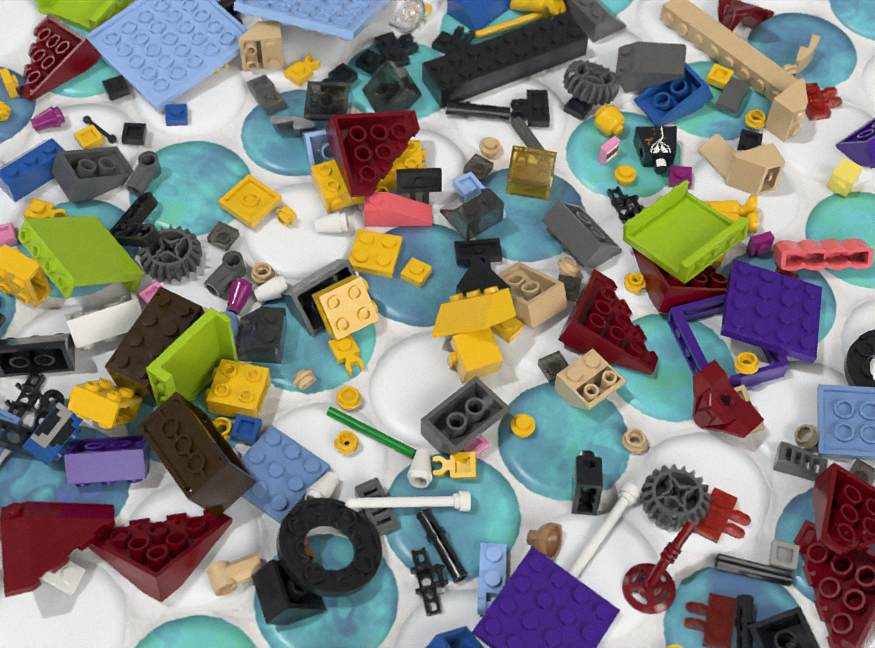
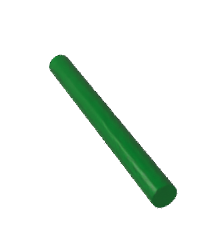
M329 407L327 410V416L411 459L414 458L416 449L333 407Z

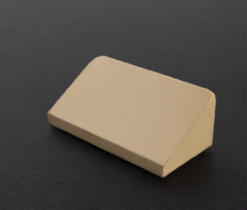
M718 133L698 149L702 157L725 180L733 154L737 152Z

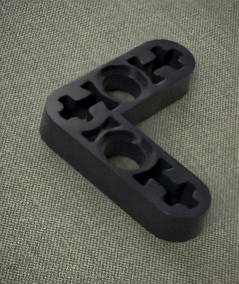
M146 192L140 195L110 229L109 232L121 246L150 247L161 238V233L155 225L142 224L158 205V201L153 194Z
M55 389L47 390L39 400L31 429L0 419V430L1 428L4 429L0 438V447L36 458L22 448V446L39 426V419L45 418L50 411H47L50 405L49 399L53 398L55 405L58 402L64 405V395ZM16 432L20 436V442H10L7 438V433Z

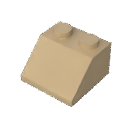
M800 78L773 99L764 128L783 142L790 137H795L801 129L800 123L806 115L805 109L808 100L805 80L803 78Z

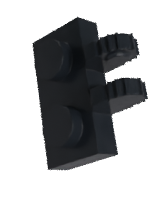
M462 25L456 27L453 35L442 30L432 42V49L445 55L474 45L471 42L474 40L476 33L470 30L466 33L463 40L460 39L465 29Z
M393 32L374 37V44L384 57L390 70L409 65L408 55L417 52L419 49L417 42H413L414 38L411 33L403 34L398 39Z
M527 90L526 99L516 98L511 101L510 107L513 110L510 112V116L512 119L518 116L523 120L527 118L528 127H549L548 90Z
M441 168L396 169L397 194L409 193L410 199L416 201L415 193H423V203L429 205V192H442Z
M499 238L454 241L457 265L470 264L471 266L473 261L479 258L491 269L490 262H502L503 256Z

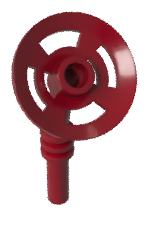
M688 519L674 540L667 543V546L660 553L661 558L657 564L641 563L627 571L622 582V592L625 600L632 608L645 614H657L665 611L672 604L676 592L675 583L666 569L681 554L682 546L697 527L693 520ZM637 571H643L636 576L634 582H630L631 577ZM663 575L667 581L662 582L661 576ZM645 576V578L643 579V582H642V583H638L639 579H640L641 577ZM657 588L661 589V592L658 595L654 596V594L657 591ZM637 590L642 597L647 599V604L639 602L631 592ZM665 591H668L667 598L662 603L657 604L656 601L663 597Z

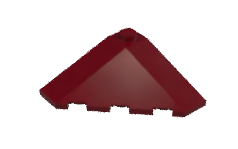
M48 14L34 29L33 34L37 37V41L30 45L28 56L32 58L30 65H25L23 77L27 79L25 87L23 85L20 86L19 93L32 102L87 71L97 63L102 55L87 38Z
M415 110L331 115L325 130L331 152L350 197L372 196L377 190V184L381 179H385L393 168V162L396 158L401 157L409 146V140L412 136L415 137L420 130Z
M632 247L640 273L643 275L646 283L648 296L659 312L668 313L672 307L726 294L728 278L716 273L717 268L709 265L684 284Z
M594 269L565 322L558 340L579 353L585 354L593 348L607 362L652 375L658 361V356L655 351L649 352L644 344L647 337L640 325L634 326L629 318L632 311L625 299H618L614 292L618 288L615 282Z
M831 464L815 478L812 500L817 541L839 555L846 554L856 548L861 550L873 547L875 545V487L838 464Z
M27 501L11 503L8 506L1 507L0 525L5 598L35 591L42 585L40 578L47 572L51 571V573L55 574L70 562L68 555L77 548L83 551L97 539L95 533L100 528L105 526L106 529H109L116 524L114 504Z
M203 510L204 515L191 518L187 517V513L166 515L167 520L164 522L151 523L150 518L130 520L127 527L113 528L112 526L106 529L104 526L95 533L97 539L88 547L141 592L162 603L184 584L232 524L233 519L223 513L217 517L209 511Z
M805 519L794 540V544L800 546L799 552H801L805 564L802 568L809 587H813L817 599L814 603L820 621L825 622L829 634L826 637L829 647L864 648L875 631V551L870 548L861 550L856 548L846 554L839 555L817 541L815 523Z

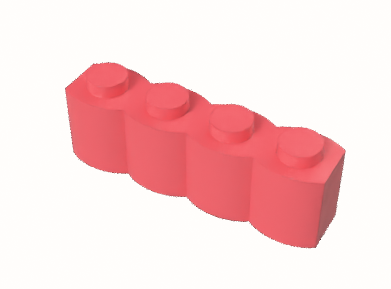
M849 238L844 241L826 239L821 242L807 239L798 243L791 240H782L774 243L773 259L781 269L786 271H796L802 268L820 270L825 267L840 270L849 266L855 269H864L872 266L874 250L864 240L858 238Z

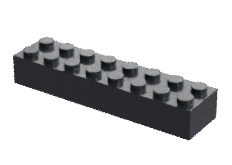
M566 11L422 63V82L440 108H444L447 105V101L460 102L585 56L588 36L570 13Z

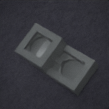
M265 74L246 82L253 97L267 115L286 108L285 100L276 92L274 83Z
M731 77L715 106L735 114L741 106L743 98L749 92L751 84Z
M288 115L271 116V123L276 132L294 129L296 135L301 137L302 132L318 130L314 122L301 117Z

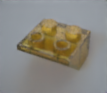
M513 145L506 194L549 201L557 152Z

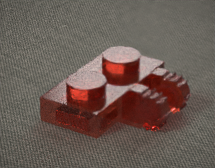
M817 82L805 84L808 100L805 112L809 121L829 119L831 115L830 109L842 104L841 97L836 96L838 94L836 87H826L821 91Z
M714 487L709 502L710 509L706 511L707 515L704 520L699 518L700 523L693 532L716 544L722 532L741 539L745 535L743 528L734 523H727L729 519L740 525L747 526L750 525L751 518L740 510H733L738 500L737 497Z
M709 593L707 606L704 603L693 601L686 603L685 609L688 612L705 616V621L694 617H687L683 622L685 627L703 632L701 647L731 648L736 598Z

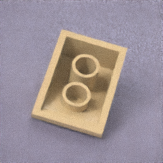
M517 262L497 274L511 287L510 295L517 315L515 317L532 329L568 307L563 282L521 262Z

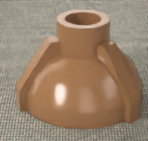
M550 522L542 525L538 530H530L527 534V544L534 546L535 549L546 557L555 561L562 545L561 524Z

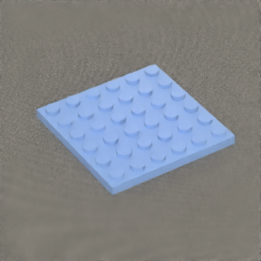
M137 0L84 37L101 53V58L118 75H123L125 81L159 112L166 105H169L241 54L239 38L248 29L215 0Z
M237 0L234 2V10L241 12L245 16L255 15L265 21L274 20L285 26L294 25L305 31L314 30L325 36L334 35L342 40L349 41L353 40L392 0Z

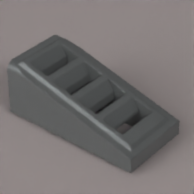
M780 441L776 451L773 470L815 481V478L827 469L828 460L790 443ZM795 459L800 460L799 465L795 464ZM805 462H809L808 469L804 468ZM814 464L819 465L818 473L813 471Z
M377 477L354 487L356 498L387 497ZM361 508L375 526L379 536L400 528L392 508ZM381 509H385L384 512L379 513V514H377V515H375V516H373V514H372V513H375V512H377V511H379V510H381ZM389 517L390 521L379 526L376 522Z

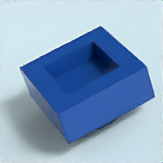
M187 104L166 105V126L188 125Z
M237 414L230 434L231 440L254 445L262 427V419Z

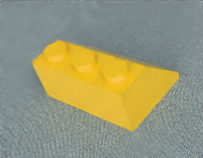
M498 286L484 289V293L477 289L467 292V296H464L463 293L449 296L450 301L442 303L432 336L436 338L483 330L517 316L509 288L498 289Z

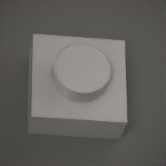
M773 539L768 565L795 573L800 546Z

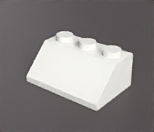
M132 292L67 313L65 317L76 349L81 347L82 350H86L96 346L95 342L104 339L105 342L114 341L119 338V334L129 332L142 313V309L137 296Z

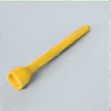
M549 9L542 13L534 12L475 32V37L480 39L551 16L552 14Z

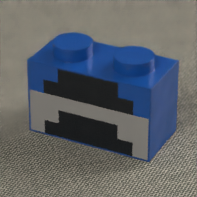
M58 402L24 443L22 448L45 465H48L53 458L58 461L67 450L64 447L67 440L72 443L81 432L78 426L83 419L77 417L74 412Z

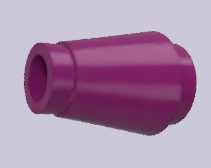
M51 106L33 119H30L34 130L38 131L59 127L61 123L65 122L59 106L54 108Z
M236 278L231 283L227 311L233 312L235 315L240 314L253 293L252 283L241 278Z

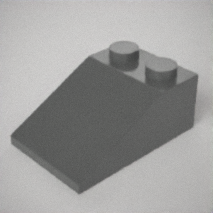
M634 42L621 46L618 49L615 78L620 82V86L625 94L683 78L687 47L685 44Z
M114 146L58 151L51 172L68 200L76 202L91 200L124 185L133 170L118 147Z

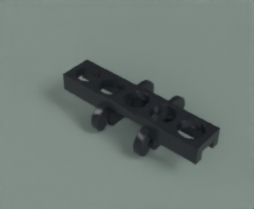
M619 186L616 189L607 190L611 205L615 207L619 215L618 218L623 224H625L627 219L635 217L636 214H639L645 208L643 205H639L638 195L629 197L627 194L623 195ZM613 193H617L619 197L615 198ZM633 203L635 207H632L630 210L628 205ZM621 210H627L625 214L620 212Z
M32 371L22 386L17 382L15 387L22 392L16 401L12 400L11 403L10 400L5 401V404L10 407L7 412L13 414L14 409L18 410L16 416L20 418L23 417L26 410L28 412H35L36 408L34 406L38 399H41L43 396L41 391L38 390L46 379L45 375H39ZM34 378H38L35 385L31 383ZM22 398H28L27 403L22 402L20 400Z
M425 547L417 551L411 550L414 567L410 569L411 574H416L419 588L415 590L416 595L422 596L426 616L441 614L436 588H445L449 584V581L444 579L442 573L445 566L439 563L431 566ZM422 554L424 561L417 562L416 555ZM436 572L438 581L433 582L431 573ZM428 578L431 584L423 586L421 580ZM433 593V597L427 599L426 594ZM435 603L437 609L430 611L428 604Z

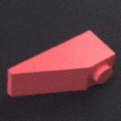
M374 192L372 196H364L365 227L432 226L431 205L389 192Z

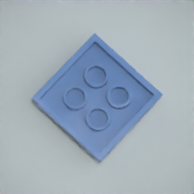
M818 385L817 429L820 433V438L817 442L818 456L875 460V387Z
M271 425L241 457V461L257 481L241 497L279 524H282L288 512L305 500L306 489L325 475L326 472L330 471L331 467L327 462Z

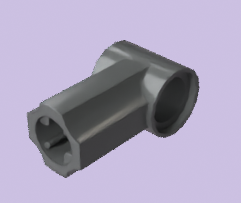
M144 151L139 155L138 165L124 184L125 189L132 195L137 197L142 195L151 181L160 176L161 167L155 152Z
M229 251L225 253L222 257L223 263L204 282L205 288L212 295L220 297L236 278L242 279L245 276L246 267L240 252Z

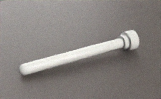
M625 482L619 489V500L568 572L576 578L578 577L627 505L630 506L632 503L637 502L641 496V491L637 486Z
M458 491V493H453V496L348 498L345 505L348 508L453 506V509H458L461 512L470 511L471 497L469 491Z

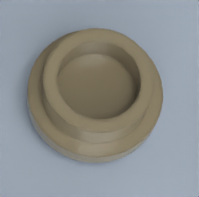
M801 425L795 431V441L803 449L812 448L819 441V430L813 425Z

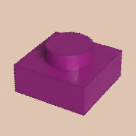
M670 165L668 187L673 188L688 180V189H690L692 185V167Z
M771 231L750 237L746 248V253L749 257L762 256L770 251L775 239Z

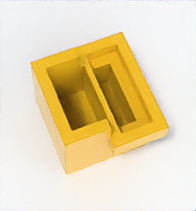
M490 327L483 330L461 333L452 337L450 343L454 351L449 353L447 363L450 369L456 368L462 384L469 382L475 376L481 378L498 372L503 362V357Z

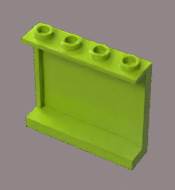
M133 0L35 1L39 13L49 14L61 22L90 33L123 11Z
M688 180L673 187L670 192L659 197L649 207H645L638 215L628 219L623 226L624 242L684 284L747 237L750 222L743 216L733 222L689 193Z
M95 215L25 219L17 237L66 299L70 298L74 287L121 282L128 292H136L145 274Z
M212 307L208 309L146 368L158 407L175 392L193 402L213 382V371L215 367H219L221 359L239 362L231 319L224 312L219 313Z

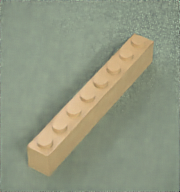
M669 0L663 4L660 20L664 24L675 30L679 35L683 36L723 67L734 71V75L740 80L751 84L753 89L771 102H773L776 96L798 81L792 74L689 0Z

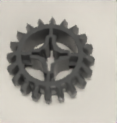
M579 60L569 64L563 77L564 88L568 90L569 94H573L574 98H579L580 101H585L587 104L593 103L595 106L597 104L602 106L610 104L617 97L620 88V82L615 78V73L610 71V68H605L602 64L592 63L589 60H586V62Z
M171 225L169 229H164L161 226L159 231L161 238L150 247H141L139 249L140 264L144 268L147 275L150 274L153 280L158 278L161 283L165 279L172 283L173 279L181 282V277L183 276L189 278L190 272L196 273V266H200L203 255L201 243L197 240L195 233L191 234L188 228L183 230L180 225L176 229H173Z
M674 463L670 470L664 464L660 471L655 468L652 475L646 477L645 483L641 488L640 500L643 502V511H649L648 519L656 518V526L663 523L665 524L666 531L672 526L677 533L688 519L693 520L697 526L700 521L705 519L706 512L710 509L711 494L707 493L708 485L702 484L703 476L696 478L695 470L689 473L686 471L685 465L680 470L677 469ZM664 485L665 491L662 492L661 496H656V490ZM694 499L695 507L687 511V503Z

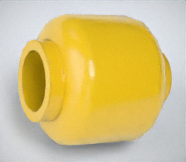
M604 105L594 114V125L605 137L618 136L624 131L625 128L623 126L626 118L614 105Z

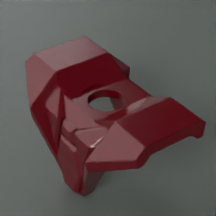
M718 0V21L732 32L741 19L744 27L754 29L762 22L772 18L775 14L774 11L739 0Z
M714 359L693 375V421L702 429L745 438L764 421V418L750 401H745L740 397L730 384V376Z

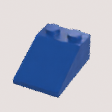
M685 62L683 78L648 87L634 99V102L656 126H664L698 111L714 97L708 84Z

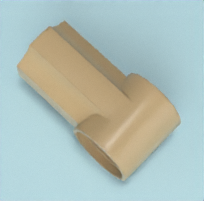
M255 552L231 562L227 560L217 561L208 566L206 572L214 594L216 596H224L235 591L238 585L251 581V576L262 568V565Z

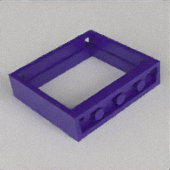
M726 294L670 308L667 323L693 375L703 369L708 362L688 322L723 313ZM761 348L770 365L759 368L753 374L739 373L731 375L729 378L731 386L733 388L741 385L749 387L784 377L789 367V362L786 359L787 356Z

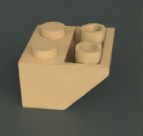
M274 20L258 21L239 38L243 71L284 68L280 22Z
M774 143L760 145L745 151L741 150L733 154L725 184L757 196L776 191L786 161Z
M592 348L556 375L554 390L570 406L591 410L626 384V380Z

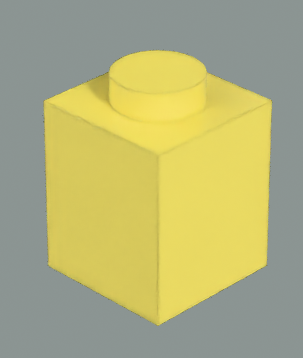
M843 158L833 171L826 188L846 198L858 182L864 167Z

